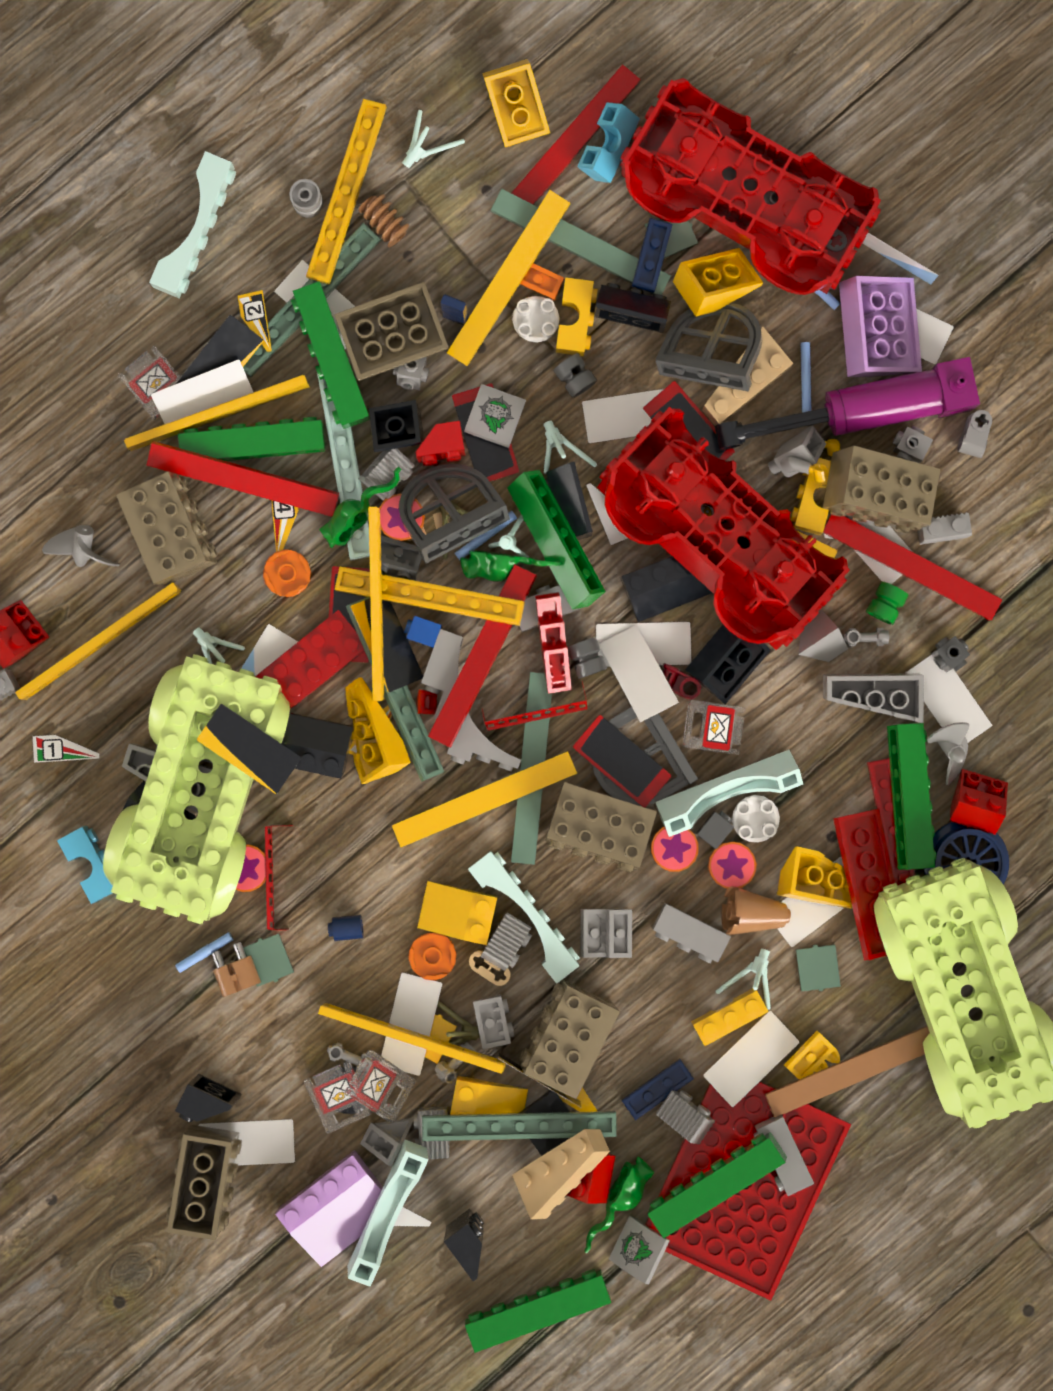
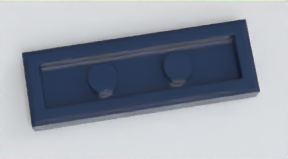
M653 218L649 219L631 287L652 293L655 292L673 224Z
M446 294L443 295L440 302L443 318L464 326L468 320L466 302Z
M679 1058L621 1100L636 1121L664 1101L671 1091H678L694 1080V1077Z

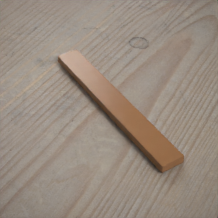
M928 1026L765 1093L773 1117H778L924 1055L923 1042L930 1033Z

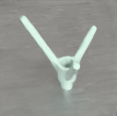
M418 110L409 150L406 152L407 156L402 163L407 168H410L420 158L423 159L431 154L464 144L465 140L460 139L425 151L421 144L429 131V127L426 126L418 139L422 118V110Z
M552 421L544 423L547 438L544 474L549 471L553 447L557 448L563 459L566 458L561 444H565L593 467L597 466L595 461L560 434L559 429L555 428Z
M522 515L519 516L508 535L502 536L500 541L491 543L488 547L496 548L501 546L505 550L511 549L519 556L529 557L516 546L517 542L514 537L523 522Z
M200 627L193 632L194 636L198 639L197 642L202 646L205 658H207L210 664H212L210 651L220 662L225 663V659L215 648L218 644L242 651L245 649L244 646L211 636Z
M761 949L759 956L755 957L754 962H751L745 969L718 988L716 993L720 994L752 971L756 973L753 985L754 990L758 989L762 976L765 1006L769 1010L771 1007L767 979L769 961L767 959L770 951Z

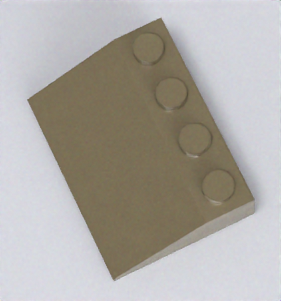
M425 282L334 314L358 381L449 348Z

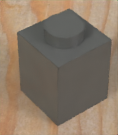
M713 811L696 834L714 849H717L734 828L730 824L732 819L722 811L719 814Z

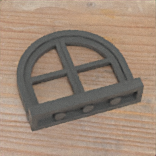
M733 302L716 312L695 317L691 309L687 310L670 327L655 361L659 375L749 392L752 385L750 373L762 347V332L759 321L749 309ZM720 315L713 332L688 328L701 318ZM730 316L740 320L747 327L749 339L723 334ZM682 334L710 339L702 357L674 352ZM719 341L748 345L740 364L712 359Z
M461 464L439 465L423 471L408 483L399 501V513L403 526L418 547L425 564L510 520L505 502L489 480L478 470ZM460 478L471 483L446 495L437 483V480ZM428 485L438 500L412 513V506L416 496ZM477 487L487 500V503L460 516L450 501ZM443 506L452 521L425 535L415 519Z
M630 707L608 722L619 729L637 718V715L633 708ZM659 713L644 720L656 743L643 751L648 756H651L662 750L677 777L666 783L649 804L662 800L698 780ZM592 765L597 781L610 796L641 806Z

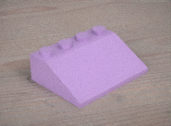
M855 276L839 282L847 377H875L922 372L914 278Z
M354 1150L279 1207L275 1215L290 1235L322 1267L360 1238L383 1187Z

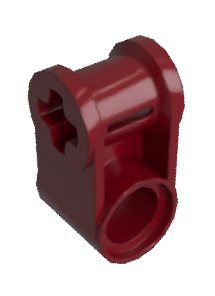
M664 663L662 672L666 680L668 675L671 674L668 683L673 693L686 700L697 698L701 691L699 681L684 674L679 669ZM688 682L695 684L697 688L694 695L685 694L683 691L684 684Z

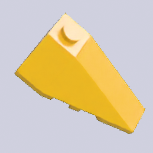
M358 677L345 687L348 716L353 719L354 726L351 740L356 741L357 754H353L354 764L361 784H366L396 773L411 762L402 738L378 701H373V694L363 678Z
M798 846L794 847L780 871L777 895L853 909L843 866L827 859L819 851Z

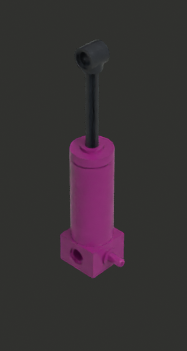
M966 357L938 363L931 370L827 391L825 394L826 403L822 409L742 425L738 421L725 422L716 425L715 431L719 449L726 450L742 446L745 443V439L825 422L831 427L833 435L838 436L933 415L943 418L971 412L980 405L971 359Z

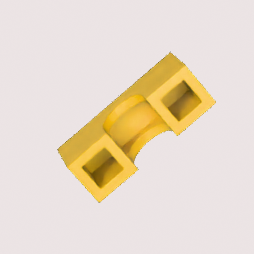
M565 277L562 306L574 308L579 314V319L573 325H559L556 353L570 355L579 353L580 356H584L585 350H590L591 336L587 335L588 326L593 327L595 313L590 312L591 303H596L598 290L593 288L594 281Z
M819 458L816 464H825L828 468L829 476L831 461ZM803 473L802 475L806 476L804 485H799L796 496L800 501L798 508H793L790 520L794 522L793 525L798 530L821 535L829 510L817 506L814 502L813 494L815 489L827 487L828 477H825L824 482H816L814 480V473Z
M752 988L733 998V1001L728 1005L715 1011L711 1010L691 1022L702 1043L706 1046L764 1015L768 1010L758 991Z

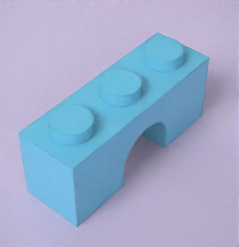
M607 102L597 122L605 132V142L602 147L587 145L577 167L595 181L611 183L621 162V155L628 146L640 118L623 104Z
M83 826L57 840L68 862L74 861L79 857H85L91 862L92 873L88 879L80 882L90 903L93 904L113 894L111 892L113 886L103 871L104 850H100L96 843L98 837L92 828L89 829L88 826Z

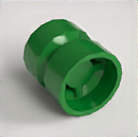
M881 581L875 592L877 599H872L866 609V613L884 623L894 625L899 614L897 608L904 606L909 595L902 589Z

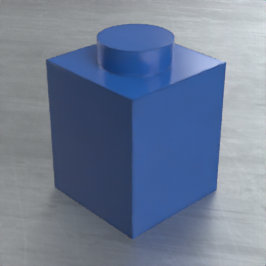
M414 616L413 620H408L404 633L408 634V640L434 648L439 631L443 626Z

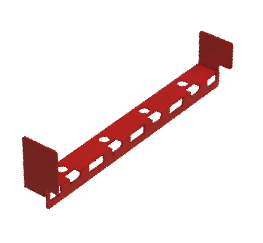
M587 699L585 701L487 722L485 721L484 712L483 717L489 731L587 710ZM564 709L563 712L556 713V710ZM541 714L540 717L535 718L532 715ZM517 719V722L509 723V720ZM489 724H494L493 727L488 728Z
M271 825L265 827L267 929L289 930V928L274 929L272 826L293 825ZM268 828H271V834H268ZM268 850H271V858H268ZM269 874H272V882H269ZM269 898H272L273 906L269 905ZM270 922H273V928H270Z

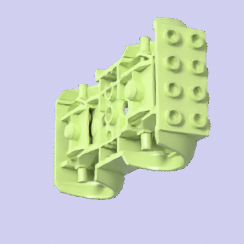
M193 654L192 658L186 656L184 664L172 667L161 678L153 696L149 713V733L158 746L139 804L125 808L116 819L104 851L103 871L113 886L111 892L117 894L115 899L132 903L133 899L140 901L139 906L156 910L157 906L162 907L165 914L179 917L180 913L188 915V921L203 924L204 920L209 921L210 918L222 914L228 908L236 890L245 859L246 841L237 830L253 778L198 742L197 738L220 704H223L279 743H282L288 723L290 703L281 692L282 688L278 684L277 679L263 676V679L255 677L253 672L245 669H240L239 672H236L230 668V665L218 661L216 665H213L207 661V658ZM204 759H208L213 763V769L209 773H202L199 770V763ZM196 783H203L206 788L204 795L200 797L194 796L192 793V787ZM195 806L198 809V816L194 820H188L184 816L186 807Z
M961 858L951 862L952 866L947 868L936 867L929 870L928 875L909 877L904 884L897 886L894 883L883 888L884 891L878 893L879 896L874 903V912L879 933L892 969L898 979L912 982L930 1033L925 1038L923 1047L941 1104L947 1114L960 1117L969 1128H980L986 1125L989 1120L1004 1119L1010 1115L1009 1113L1016 1110L1025 1111L1032 1108V1105L1035 1103H1046L1053 1100V1022L1040 1006L1027 1000L1008 944L1017 933L1018 922L1014 905L1007 890L998 877L989 869ZM957 962H962L966 966V972L961 976L955 975L952 970ZM964 985H971L973 988L972 994L968 997L961 995V988ZM973 1007H979L982 1010V1017L977 1021L969 1018V1011Z

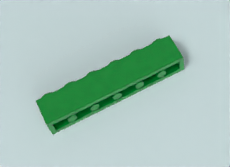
M320 281L293 290L295 298L291 299L295 313H301L303 320L299 321L303 335L308 334L311 343L307 344L311 357H317L319 365L315 366L319 379H325L327 388H324V392L328 402L333 401L336 410L332 411L336 425L341 423L343 429L370 420Z
M317 417L303 418V422H293V419L280 420L279 424L270 425V422L267 421L257 422L253 427H246V424H234L232 429L212 426L208 427V431L202 432L192 428L185 429L184 433L178 434L180 449L224 461L326 452L324 425L321 420H317Z
M541 471L523 472L507 487L512 500L519 509L545 561L561 562V566L550 565L549 567L572 610L589 607L606 591Z
M924 723L887 726L898 870L935 868L936 852L933 848L934 827L931 823L933 807L929 798L931 782L927 772L929 758L925 747L927 733L924 729Z
M772 1133L757 1135L751 1140L752 1144L749 1146L736 1148L731 1152L732 1156L725 1161L722 1158L715 1161L710 1166L711 1169L709 1171L696 1173L690 1178L691 1182L685 1186L681 1183L670 1191L671 1194L664 1199L660 1196L650 1203L651 1207L647 1215L663 1239L785 1164L787 1156Z
M588 1270L582 1273L580 1278L574 1280L566 1278L560 1281L558 1286L552 1288L544 1286L536 1290V1294L530 1296L523 1294L513 1299L514 1302L505 1305L504 1302L493 1305L491 1310L487 1312L476 1311L468 1315V1319H465V1328L474 1353L610 1304L611 1297L601 1270Z

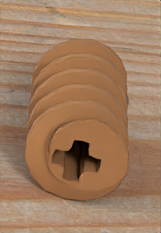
M384 194L378 197L371 196L361 204L358 211L364 213L365 220H370L371 227H377L376 233L378 235L383 234L382 240L384 242L389 241L388 247L391 248L406 235L409 224L401 226L400 223L403 217L394 218L397 210L388 211L391 202L382 203L385 198Z

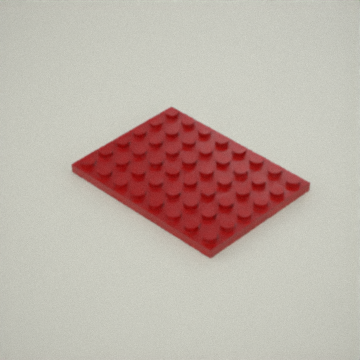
M759 1082L734 1107H731L709 1083L700 1105L711 1112L710 1117L715 1120V1123L712 1124V1127L700 1144H692L684 1138L658 1197L662 1196L664 1199L671 1194L670 1191L675 1186L681 1183L685 1186L691 1182L690 1178L696 1173L709 1171L711 1169L710 1166L715 1161L721 1158L725 1161L732 1156L731 1152L740 1146L745 1148L752 1144L753 1134L757 1132L754 1125L773 1117L765 1093L776 1088ZM810 1104L782 1114L814 1184L787 1196L785 1190L780 1192L774 1180L778 1175L773 1170L667 1236L666 1238L670 1241L665 1252L770 1301L772 1300L851 1127L849 1122ZM648 1217L645 1225L651 1229L657 1230L651 1219Z

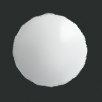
M531 296L517 303L512 321L514 329L520 337L527 341L538 343L546 341L555 334L559 326L560 317L551 299Z
M752 795L745 797L736 805L733 811L732 822L735 831L742 839L749 842L758 843L773 837L779 827L780 816L778 808L770 799L764 796Z

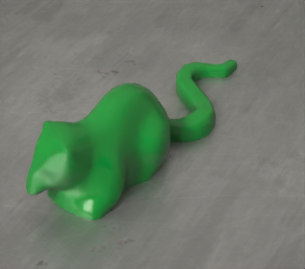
M399 466L394 470V477L389 483L365 489L361 495V501L347 499L338 505L330 521L319 529L331 548L335 544L340 546L346 545L353 533L367 522L369 507H371L369 499L374 494L392 490L398 484L399 472L402 470Z
M476 550L469 551V559L460 558L463 573L467 578L483 577L493 582L506 580L517 563L536 566H561V562L543 561L532 557Z
M637 1157L635 1165L630 1162H625L618 1179L610 1189L604 1221L594 1225L587 1235L585 1253H588L591 1249V1242L596 1233L607 1230L613 1224L615 1211H628L640 1203L645 1184L654 1174L652 1168L642 1158Z

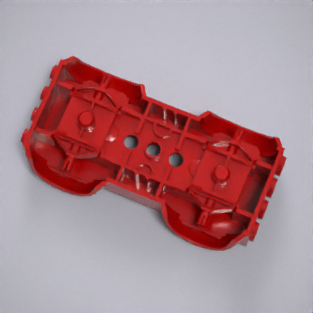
M684 78L675 81L671 79L668 86L663 85L658 93L656 106L651 105L645 115L646 121L644 126L637 128L632 138L634 142L631 148L627 146L620 158L622 160L620 167H622L621 176L625 178L627 189L632 198L647 212L671 223H682L695 218L749 249L751 260L757 271L767 281L780 289L799 295L810 294L818 290L827 294L830 288L835 290L845 272L841 269L845 268L847 270L857 252L854 247L860 248L869 232L866 227L872 228L882 210L878 208L881 202L878 190L873 186H865L824 163L812 152L798 156L751 129V117L737 113L696 89ZM731 167L736 171L735 179L728 181L723 178L722 172L725 168ZM748 179H752L757 183V188L753 191H748L743 183ZM773 191L777 194L778 201L775 204L770 205L765 202L764 195L767 192ZM836 229L843 232L847 238L845 248L838 252L831 251L826 247L830 239L832 240L830 245L833 247L843 244L840 241L842 238L840 235L832 236Z
M669 407L664 413L659 411L652 418L651 423L647 427L644 426L633 442L630 441L623 448L621 454L617 458L615 457L599 476L602 481L597 488L605 495V507L609 518L614 526L630 540L645 545H661L714 594V607L721 623L735 636L750 643H769L775 650L779 649L782 645L787 647L804 631V627L818 615V611L831 600L833 594L847 581L845 575L850 571L847 559L843 556L839 558L829 557L814 548L813 545L816 543V538L808 543L813 536L808 535L804 539L790 520L791 512L788 509L777 511L735 473L736 462L734 460L724 461L717 458L705 449L709 445L707 440L703 443L705 438L701 437L698 442L693 438L684 424V412L681 409ZM701 505H711L714 510L713 515L707 516L705 513L703 514L701 512ZM721 520L728 521L732 529H724L721 525ZM741 536L746 537L750 543L749 548H740L737 538Z

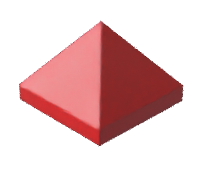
M418 690L416 698L417 714L435 715L437 711V694L427 690Z

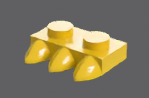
M816 1031L784 1066L798 1079L813 1074V1072L827 1068L828 1065L825 1059L831 1063H839L840 1055L837 1049Z

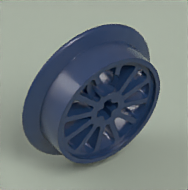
M955 822L942 826L934 833L935 868L943 867L944 869L952 866V864L941 866L942 856L953 860L967 858L978 865L995 861L994 871H990L1004 885L1009 871V855L1006 845L998 833L996 835ZM967 835H974L975 840L969 852ZM957 837H962L964 852L953 841ZM982 838L984 841H986L987 846H985L981 851H979L976 854L979 842ZM948 844L958 853L957 857L944 852ZM992 849L994 854L992 858L980 859L982 855ZM923 868L924 875H928V871L933 868Z

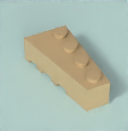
M764 327L761 328L762 347L750 373L752 385L749 392L718 386L702 409L715 426L727 421L793 365V362ZM744 353L741 355V357H740V358L738 359V361L736 362L737 364H740L741 359H742Z
M584 1129L512 1174L530 1219H547L556 1205H560L566 1199L565 1196L581 1183L580 1180L587 1173H590L610 1152L600 1129Z

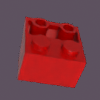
M460 421L436 424L416 451L418 463H423L424 466L438 464L437 460L447 459V462L460 461L462 456H466Z
M22 600L0 610V665L5 669L22 660L49 639L48 634Z
M962 769L951 803L950 821L996 835L1006 817L1008 782Z
M608 1153L590 1173H587L580 1180L581 1183L566 1196L587 1204L607 1203L616 1156Z

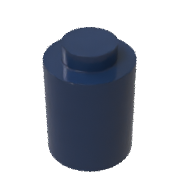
M362 916L332 917V922L328 923L329 937H333L334 941L364 938Z

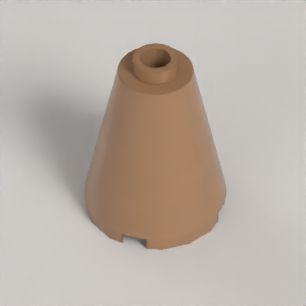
M734 886L729 887L725 892L724 897H728L727 904H722L721 921L723 930H728L726 932L727 935L784 928L786 923L790 922L791 912L784 903Z

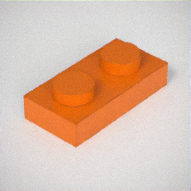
M533 263L520 285L555 301L565 278Z

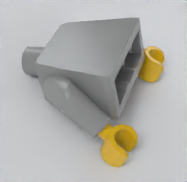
M812 425L782 444L774 460L768 463V467L774 475L781 471L786 477H791L799 472L805 474L814 473V480L816 482H824L825 477H828V468L823 463H816L824 448H827V454L832 456L833 452L840 450V443L837 439L824 441V438L820 436Z

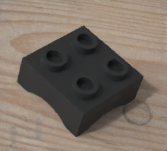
M549 1090L520 1113L570 1111L558 1094ZM570 1138L530 1140L541 1156Z

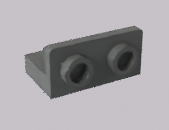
M381 536L382 574L416 581L422 561L418 547Z

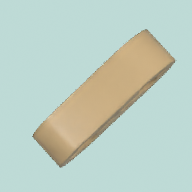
M483 950L474 951L469 958V965L473 971L497 986L505 985L509 981V968L504 971L506 978H500L497 981L495 979L496 974L490 971V969L493 967L499 971L500 968L485 959L484 962L490 965L488 969L483 965L476 967V961L473 958L475 956L480 957Z

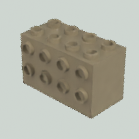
M851 446L833 452L823 509L830 510L831 514L835 516H845V514L853 516L852 520L859 522L869 520L874 522V525L877 527L887 528L892 526L895 527V531L900 533H909L910 530H921L922 527L931 525L940 469L858 446Z
M169 471L116 495L153 584L164 586L217 564L215 557L218 556L216 548L212 543L209 544L206 537L208 530L203 521L200 522L198 518L199 508L195 500H191L187 492L190 490L188 482L184 477L181 478L180 475Z
M564 782L545 841L550 842L549 847L563 850L566 847L572 849L571 854L585 858L588 854L594 856V861L608 865L610 862L618 864V869L631 872L633 869L637 870L641 866L657 811Z
M562 979L560 984L557 983L551 993L553 999L550 1005L546 1004L540 1015L542 1021L539 1027L535 1026L529 1038L532 1041L528 1049L524 1048L521 1052L519 1061L525 1075L577 1099L620 1011L613 1003Z
M191 1125L187 1131H184L183 1135H180L178 1143L180 1155L179 1159H176L174 1167L176 1179L170 1191L172 1203L166 1215L168 1233L216 1240L220 1232H224L230 1218V1212L226 1210L229 1203L232 1202L234 1188L230 1186L233 1179L236 1178L238 1164L234 1162L237 1155L240 1154L242 1140L238 1139L239 1132Z

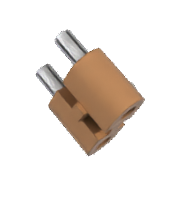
M241 942L233 945L238 961L225 965L220 951L212 953L217 969L213 970L223 997L261 983L252 956L246 957Z

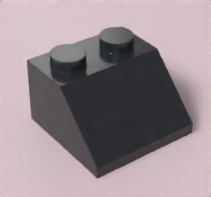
M416 400L369 408L374 452L422 444V419Z

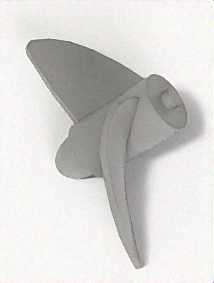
M79 525L57 534L48 540L42 549L44 554L72 555L78 567L85 566L90 558L106 565L120 566V564L91 551L94 530L89 525Z
M959 722L947 725L932 733L927 739L928 743L937 742L950 759L946 776V785L948 786L955 780L964 765L968 751V742L965 735L969 729V723Z

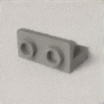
M497 994L494 997L473 1001L482 1049L511 1044L510 1037H514L512 1023H507L505 1014L509 1013L507 998L502 999L501 994Z

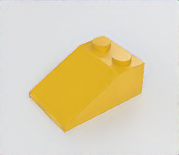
M528 59L482 73L505 147L550 133Z
M740 248L683 261L680 263L673 279L674 285L695 317L716 312L763 284V281Z
M427 881L417 928L464 941L487 945L498 896Z
M457 1076L450 1115L520 1113L525 1108L528 1089Z

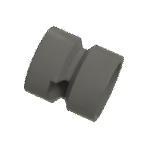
M579 353L570 356L553 370L561 382H566L565 389L572 398L581 395L597 382L591 370L585 369L586 363Z
M596 637L568 647L571 660L577 663L574 668L578 679L607 669L603 656L598 655L600 647Z

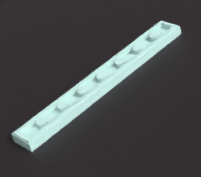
M318 376L340 503L347 499L361 501L363 490L361 481L358 479L360 473L352 428L343 429L341 423L336 425L332 411L336 410L333 401L328 402L324 392V388H327L325 379L320 380ZM368 520L360 529L353 533L347 543L350 560L370 557Z

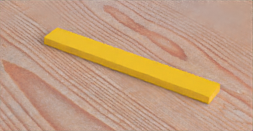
M363 98L306 274L308 279L330 285L386 112V104Z
M549 190L450 346L447 354L464 365H469L567 211L570 202Z
M301 375L125 438L124 442L127 449L133 451L150 445L152 441L158 442L181 434L185 429L197 428L309 388V384L305 375Z
M369 507L373 701H383L384 664L380 509L378 507Z
M339 567L335 590L370 597V572ZM382 574V600L520 626L525 605L524 601Z
M172 582L15 692L21 700H28L181 593V589L176 583Z
M567 751L392 825L400 847H404L578 773Z
M325 1003L320 1006L318 1012L320 1015L497 1073H502L505 1070L506 1063L500 1059L335 1005Z

